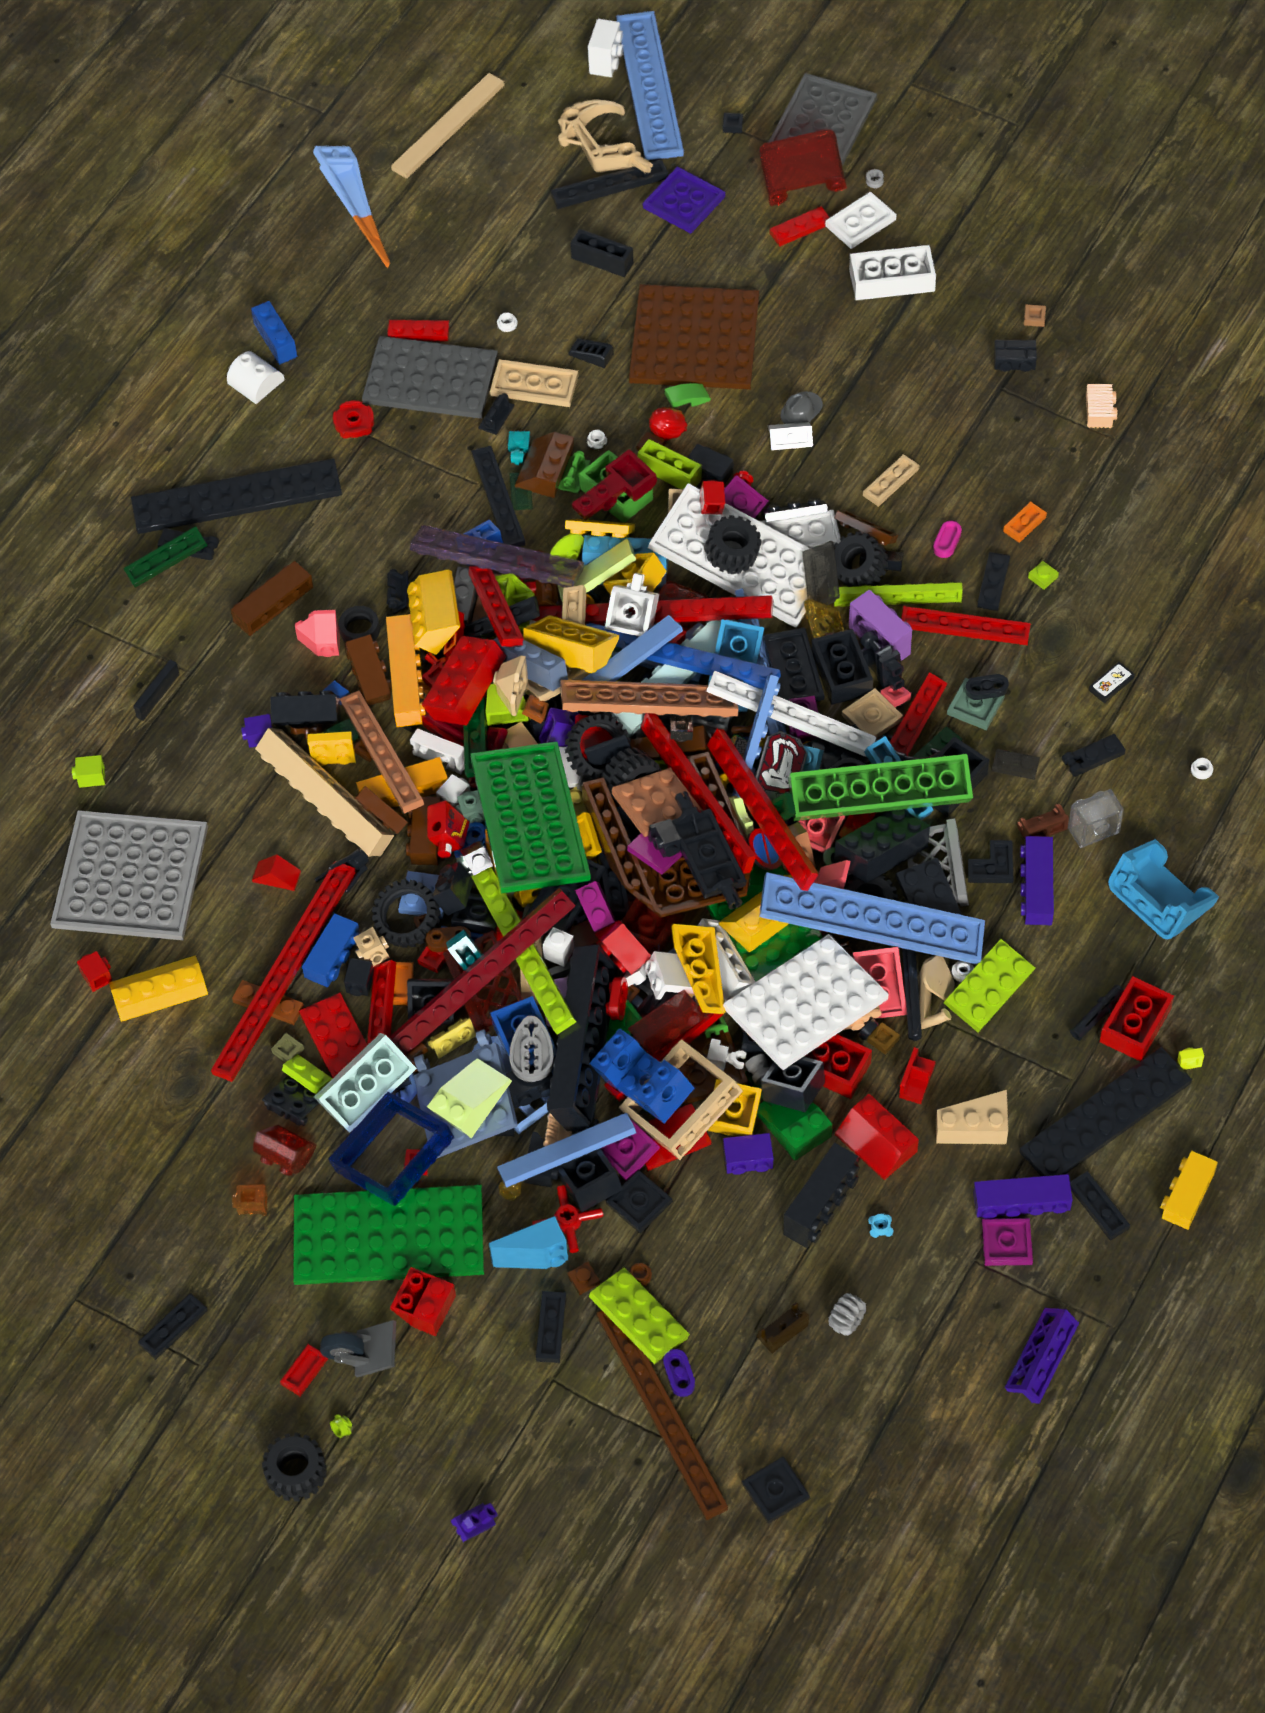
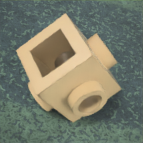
M373 927L354 937L359 948L355 952L360 960L372 961L374 967L390 958L386 951L389 948L384 936H378Z

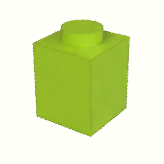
M102 755L75 758L72 776L73 780L77 779L79 788L105 785V765Z

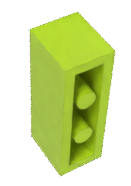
M650 439L638 452V458L656 474L657 478L679 489H685L688 483L697 487L702 480L701 464Z

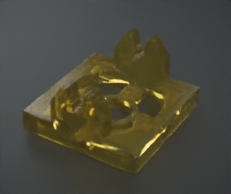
M809 598L803 602L806 610L805 618L809 620L813 637L819 638L834 634L833 628H835L836 633L845 631L838 609ZM825 618L830 622L831 626L825 621ZM819 623L826 628V631L821 630Z

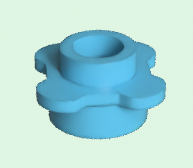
M887 1214L871 1216L868 1220L869 1224H871L870 1235L874 1238L880 1235L891 1236L893 1234L891 1216Z

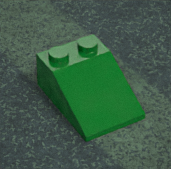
M765 1101L759 1104L757 1116L794 1161L832 1137L833 1124L813 1102L806 1112L777 1104L770 1106Z

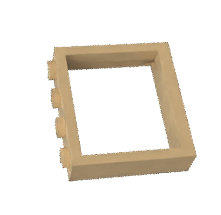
M682 1039L663 1060L679 1069L691 1057L722 1082L677 1132L668 1139L638 1115L643 1108L628 1097L619 1107L644 1132L679 1160L684 1157L743 1092L734 1079Z

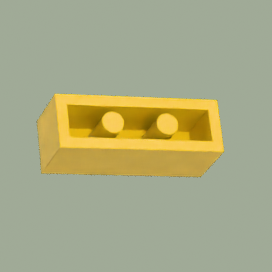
M1191 1151L1188 1158L1184 1157L1179 1166V1170L1182 1172L1179 1178L1176 1176L1173 1178L1170 1185V1190L1173 1191L1170 1197L1165 1196L1160 1208L1164 1210L1162 1219L1187 1230L1189 1229L1215 1174L1217 1161L1194 1151Z

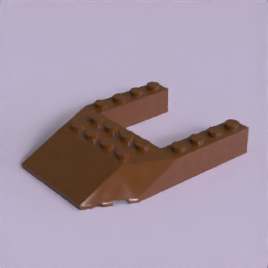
M709 752L689 756L688 760L692 763L699 776L702 777L704 783L712 791L718 803L723 807V810L746 841L745 833ZM604 777L582 783V800L587 812L591 815L597 837L609 866L624 888L658 916L665 917L726 901L723 894L704 899L683 856L661 875L627 851V847L631 842ZM750 873L743 874L747 880L746 886L736 889L739 897L747 896Z

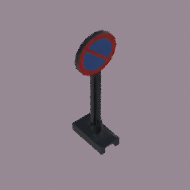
M761 828L754 829L748 834L746 842L756 855L754 863L766 871L777 869L782 864V860Z

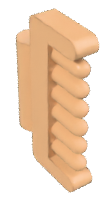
M549 1113L547 1116V1133L543 1142L544 1146L572 1136L573 1132L566 1131Z

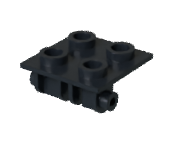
M286 1076L262 1098L267 1110L279 1114L280 1117L284 1116L286 1120L290 1119V1121L298 1126L306 1125L308 1121L306 1115L319 1104L314 1098L316 1094L289 1076Z

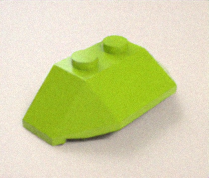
M513 573L495 576L508 606L534 596L533 591ZM530 621L518 625L521 634L524 633V628L529 626ZM494 635L487 639L493 640L497 637V635Z

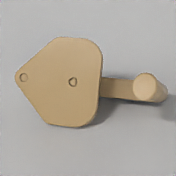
M935 955L923 963L918 974L922 1029L951 1020V1014L945 1008L940 1013L931 1016L932 993L945 1001L954 991V979L944 957Z

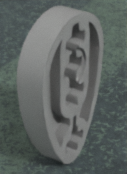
M527 1016L522 1020L515 1031L510 1046L509 1060L511 1069L518 1078L528 1082L544 1079L550 1074L554 1066V1053L550 1036L546 1027L536 1016ZM530 1024L535 1026L532 1031V1037L529 1031ZM530 1045L535 1047V1070L533 1074H529L530 1063L528 1059H530Z

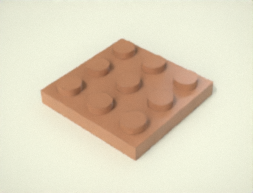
M671 768L612 787V795L644 837L649 835V825L668 819L674 820L681 816L682 811L675 800V796L681 792L684 797L683 792H688ZM688 792L694 807L696 806L699 810L703 811Z

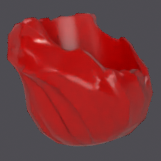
M662 407L652 412L649 418V428L654 435L664 440L678 438L687 430V422L681 410L672 407Z

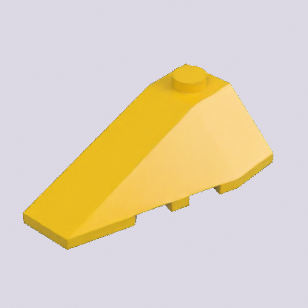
M673 924L674 948L702 1012L724 1014L725 1008L723 1007L724 999L715 928Z

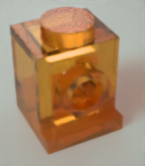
M265 1184L237 1185L236 1194L232 1195V1206L237 1209L238 1215L262 1214V1216H267L268 1194Z

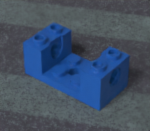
M620 1028L590 1062V1065L608 1084L664 1124L695 1089L679 1069L666 1060H663L662 1063L645 1052L633 1037Z

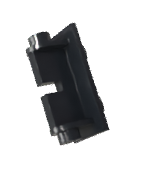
M502 393L498 395L478 429L495 435L498 434L515 404L509 403V396Z
M391 569L387 574V586L390 587L387 589V604L390 608H393V614L408 606L407 588L409 581L407 570L400 574L396 569Z

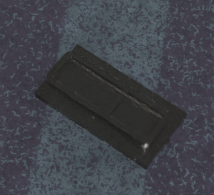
M829 541L802 552L808 606L810 609L829 605L840 598L834 543Z

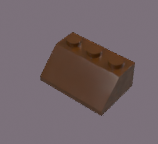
M552 432L534 439L515 487L555 498L573 453L574 437Z

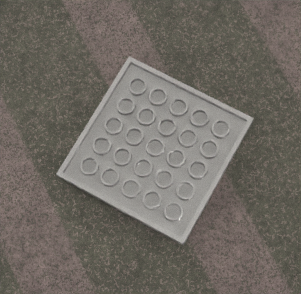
M77 811L50 923L51 927L54 929L184 940L208 829L207 822Z

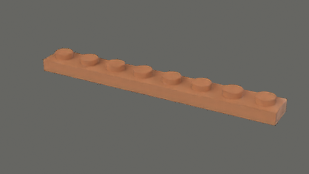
M357 691L340 698L342 707L403 813L405 814L423 806L424 802L361 692Z

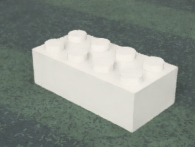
M929 245L850 254L849 271L855 300L935 291L936 274Z

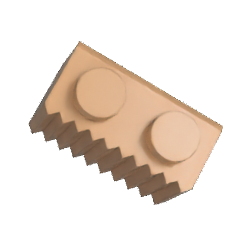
M1087 384L1086 410L1088 428H1111L1113 420H1117V407H1113V404H1116V391H1112V384Z

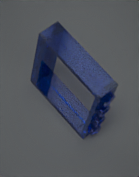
M387 1091L328 1160L336 1173L396 1206L455 1137L448 1124ZM398 1113L434 1133V1135L390 1186L386 1188L350 1166Z

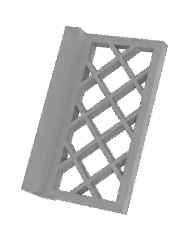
M955 818L946 820L947 824L930 827L929 843L936 847L930 854L923 850L919 854L926 857L922 862L924 863L935 859L934 856L940 849L947 853L944 860L939 862L943 869L950 872L947 881L948 883L951 881L952 885H950V888L953 891L956 902L960 904V907L968 906L969 902L958 828ZM944 832V837L939 843L931 839L935 833ZM916 855L907 859L908 868L918 865L912 861Z

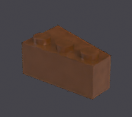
M371 635L346 642V657L348 660L350 659L353 675L356 676L359 690L368 706L390 700L392 683L390 679L386 680L384 672H387L383 659L379 660L377 655L380 652L376 640H372Z

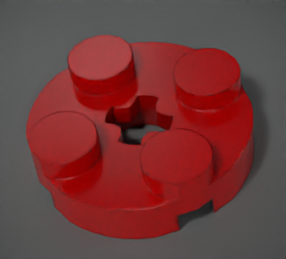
M347 401L339 406L340 409L333 414L334 427L344 439L357 438L369 435L372 432L374 425L373 410L370 406L363 405L361 401ZM351 417H355L356 419H358L356 421H350Z

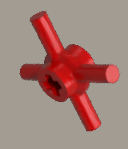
M562 1185L557 1187L560 1208L555 1212L554 1216L562 1232L566 1234L570 1253H576L579 1251L575 1231L580 1227L582 1221L603 1217L602 1208L580 1212L576 1207L569 1205L566 1186ZM549 1218L532 1221V1225L547 1220Z

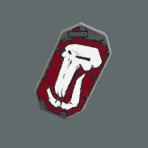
M782 731L767 737L755 777L771 801L784 793H790L788 776L790 773L803 771L807 756L801 740Z

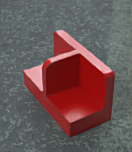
M914 1047L900 1084L899 1098L922 1104L936 1062L919 1057V1048Z

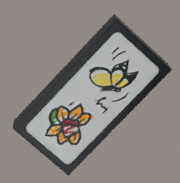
M1118 662L1091 684L1089 691L1103 703H1106L1131 682L1135 674Z

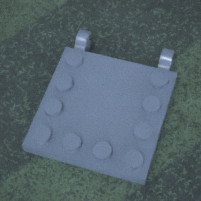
M484 1029L476 1032L480 1049L430 1069L429 1060H424L423 1054L414 1057L419 1073L413 1076L430 1155L434 1159L518 1126L509 1086L472 1138L438 1117L427 1107L443 1085L477 1058L506 1076L499 1045L496 1042L492 1043L490 1034H486Z

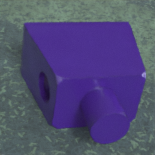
M550 708L539 737L540 744L558 742L559 747H567L568 745H565V740L569 738L567 736L568 731L572 730L571 727L575 724V716L580 713Z

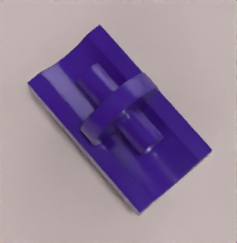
M482 1503L453 1518L451 1523L457 1527V1534L461 1535L462 1541L465 1542L495 1526L496 1523L493 1519L498 1514L491 1503L487 1505Z

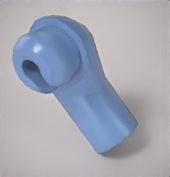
M413 1073L409 1075L412 1084L406 1086L404 1090H400V1093H396V1100L401 1105L409 1104L417 1095Z

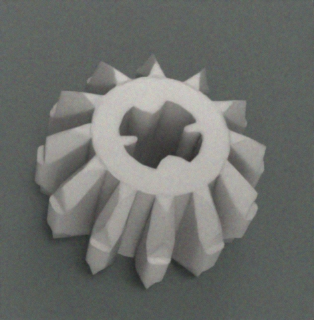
M848 1293L843 1295L831 1311L829 1326L839 1334L850 1335L864 1318L866 1303L856 1295Z

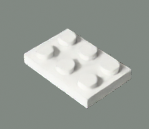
M869 192L826 220L825 226L852 249L894 222L896 214L873 193Z

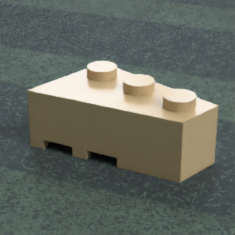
M1007 1090L937 1110L936 1143H1007Z

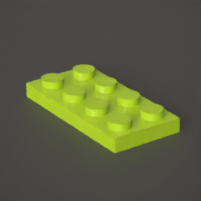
M1000 939L949 995L944 1004L979 1033L1031 975L1035 967Z
M622 1268L590 1292L589 1297L654 1364L661 1360L667 1352L686 1341L690 1335L625 1268Z

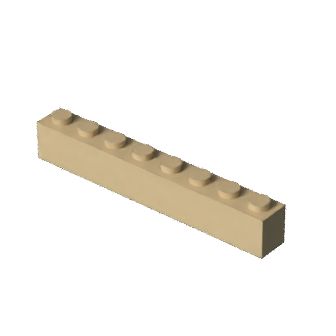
M268 728L255 748L261 754V758L271 763L279 775L289 780L290 786L298 789L303 794L305 800L313 803L320 814L327 816L331 820V824L335 828L342 830L346 834L345 837L349 841L356 843L368 857L381 856L394 837V834L372 813L367 812L362 807V804L354 799L342 785L282 729Z

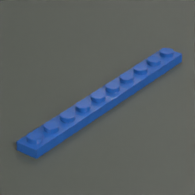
M590 622L587 625L618 634L619 640L613 650L614 652H620L640 637L607 630L605 626ZM670 642L646 658V660L712 676L715 670L761 689L764 688L768 675L781 677L779 669Z

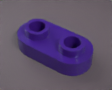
M672 1349L664 1356V1369L673 1393L680 1397H686L694 1391L695 1379L686 1354L679 1349ZM675 1361L680 1363V1365L677 1367H674L671 1364ZM685 1383L687 1384V1387L680 1388L679 1384Z

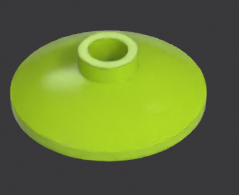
M571 533L559 540L550 552V564L553 567L560 568L564 567L568 562L575 561L583 549V536Z

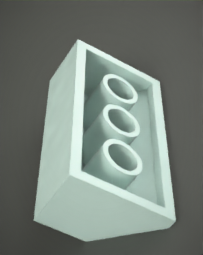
M380 1033L323 1087L314 1098L350 1133L417 1068L386 1035Z

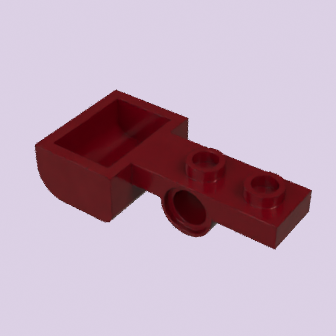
M629 449L605 467L608 477L574 501L572 508L586 521L601 509L604 511L610 510L616 504L617 497L624 492L635 502L655 486L657 482L656 474Z

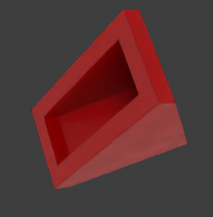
M274 855L258 861L252 882L295 891L301 870L279 855Z

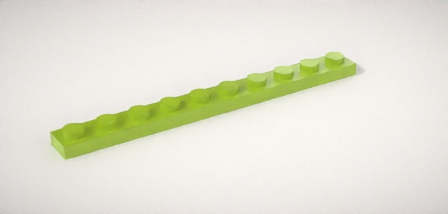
M491 866L471 877L504 937L522 920L508 894H501L497 874ZM533 943L516 958V961L551 1027L558 1035L576 1023V1020Z

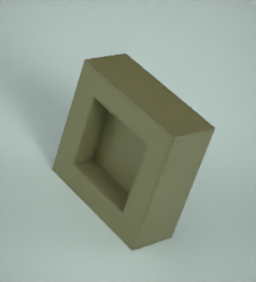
M285 1033L272 1047L271 1051L279 1059L287 1062L296 1055H300L304 1050V1046Z

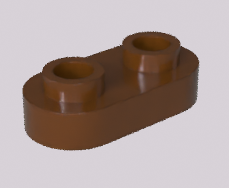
M462 926L435 928L427 933L426 944L433 952L449 951L446 945L447 941L462 930H465L470 938L471 933ZM434 937H441L438 940L433 939Z

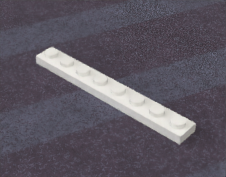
M714 670L706 692L757 712L763 690ZM773 696L771 704H774V709L770 717L772 719L867 757L864 753L865 749L875 743L876 736L778 696Z

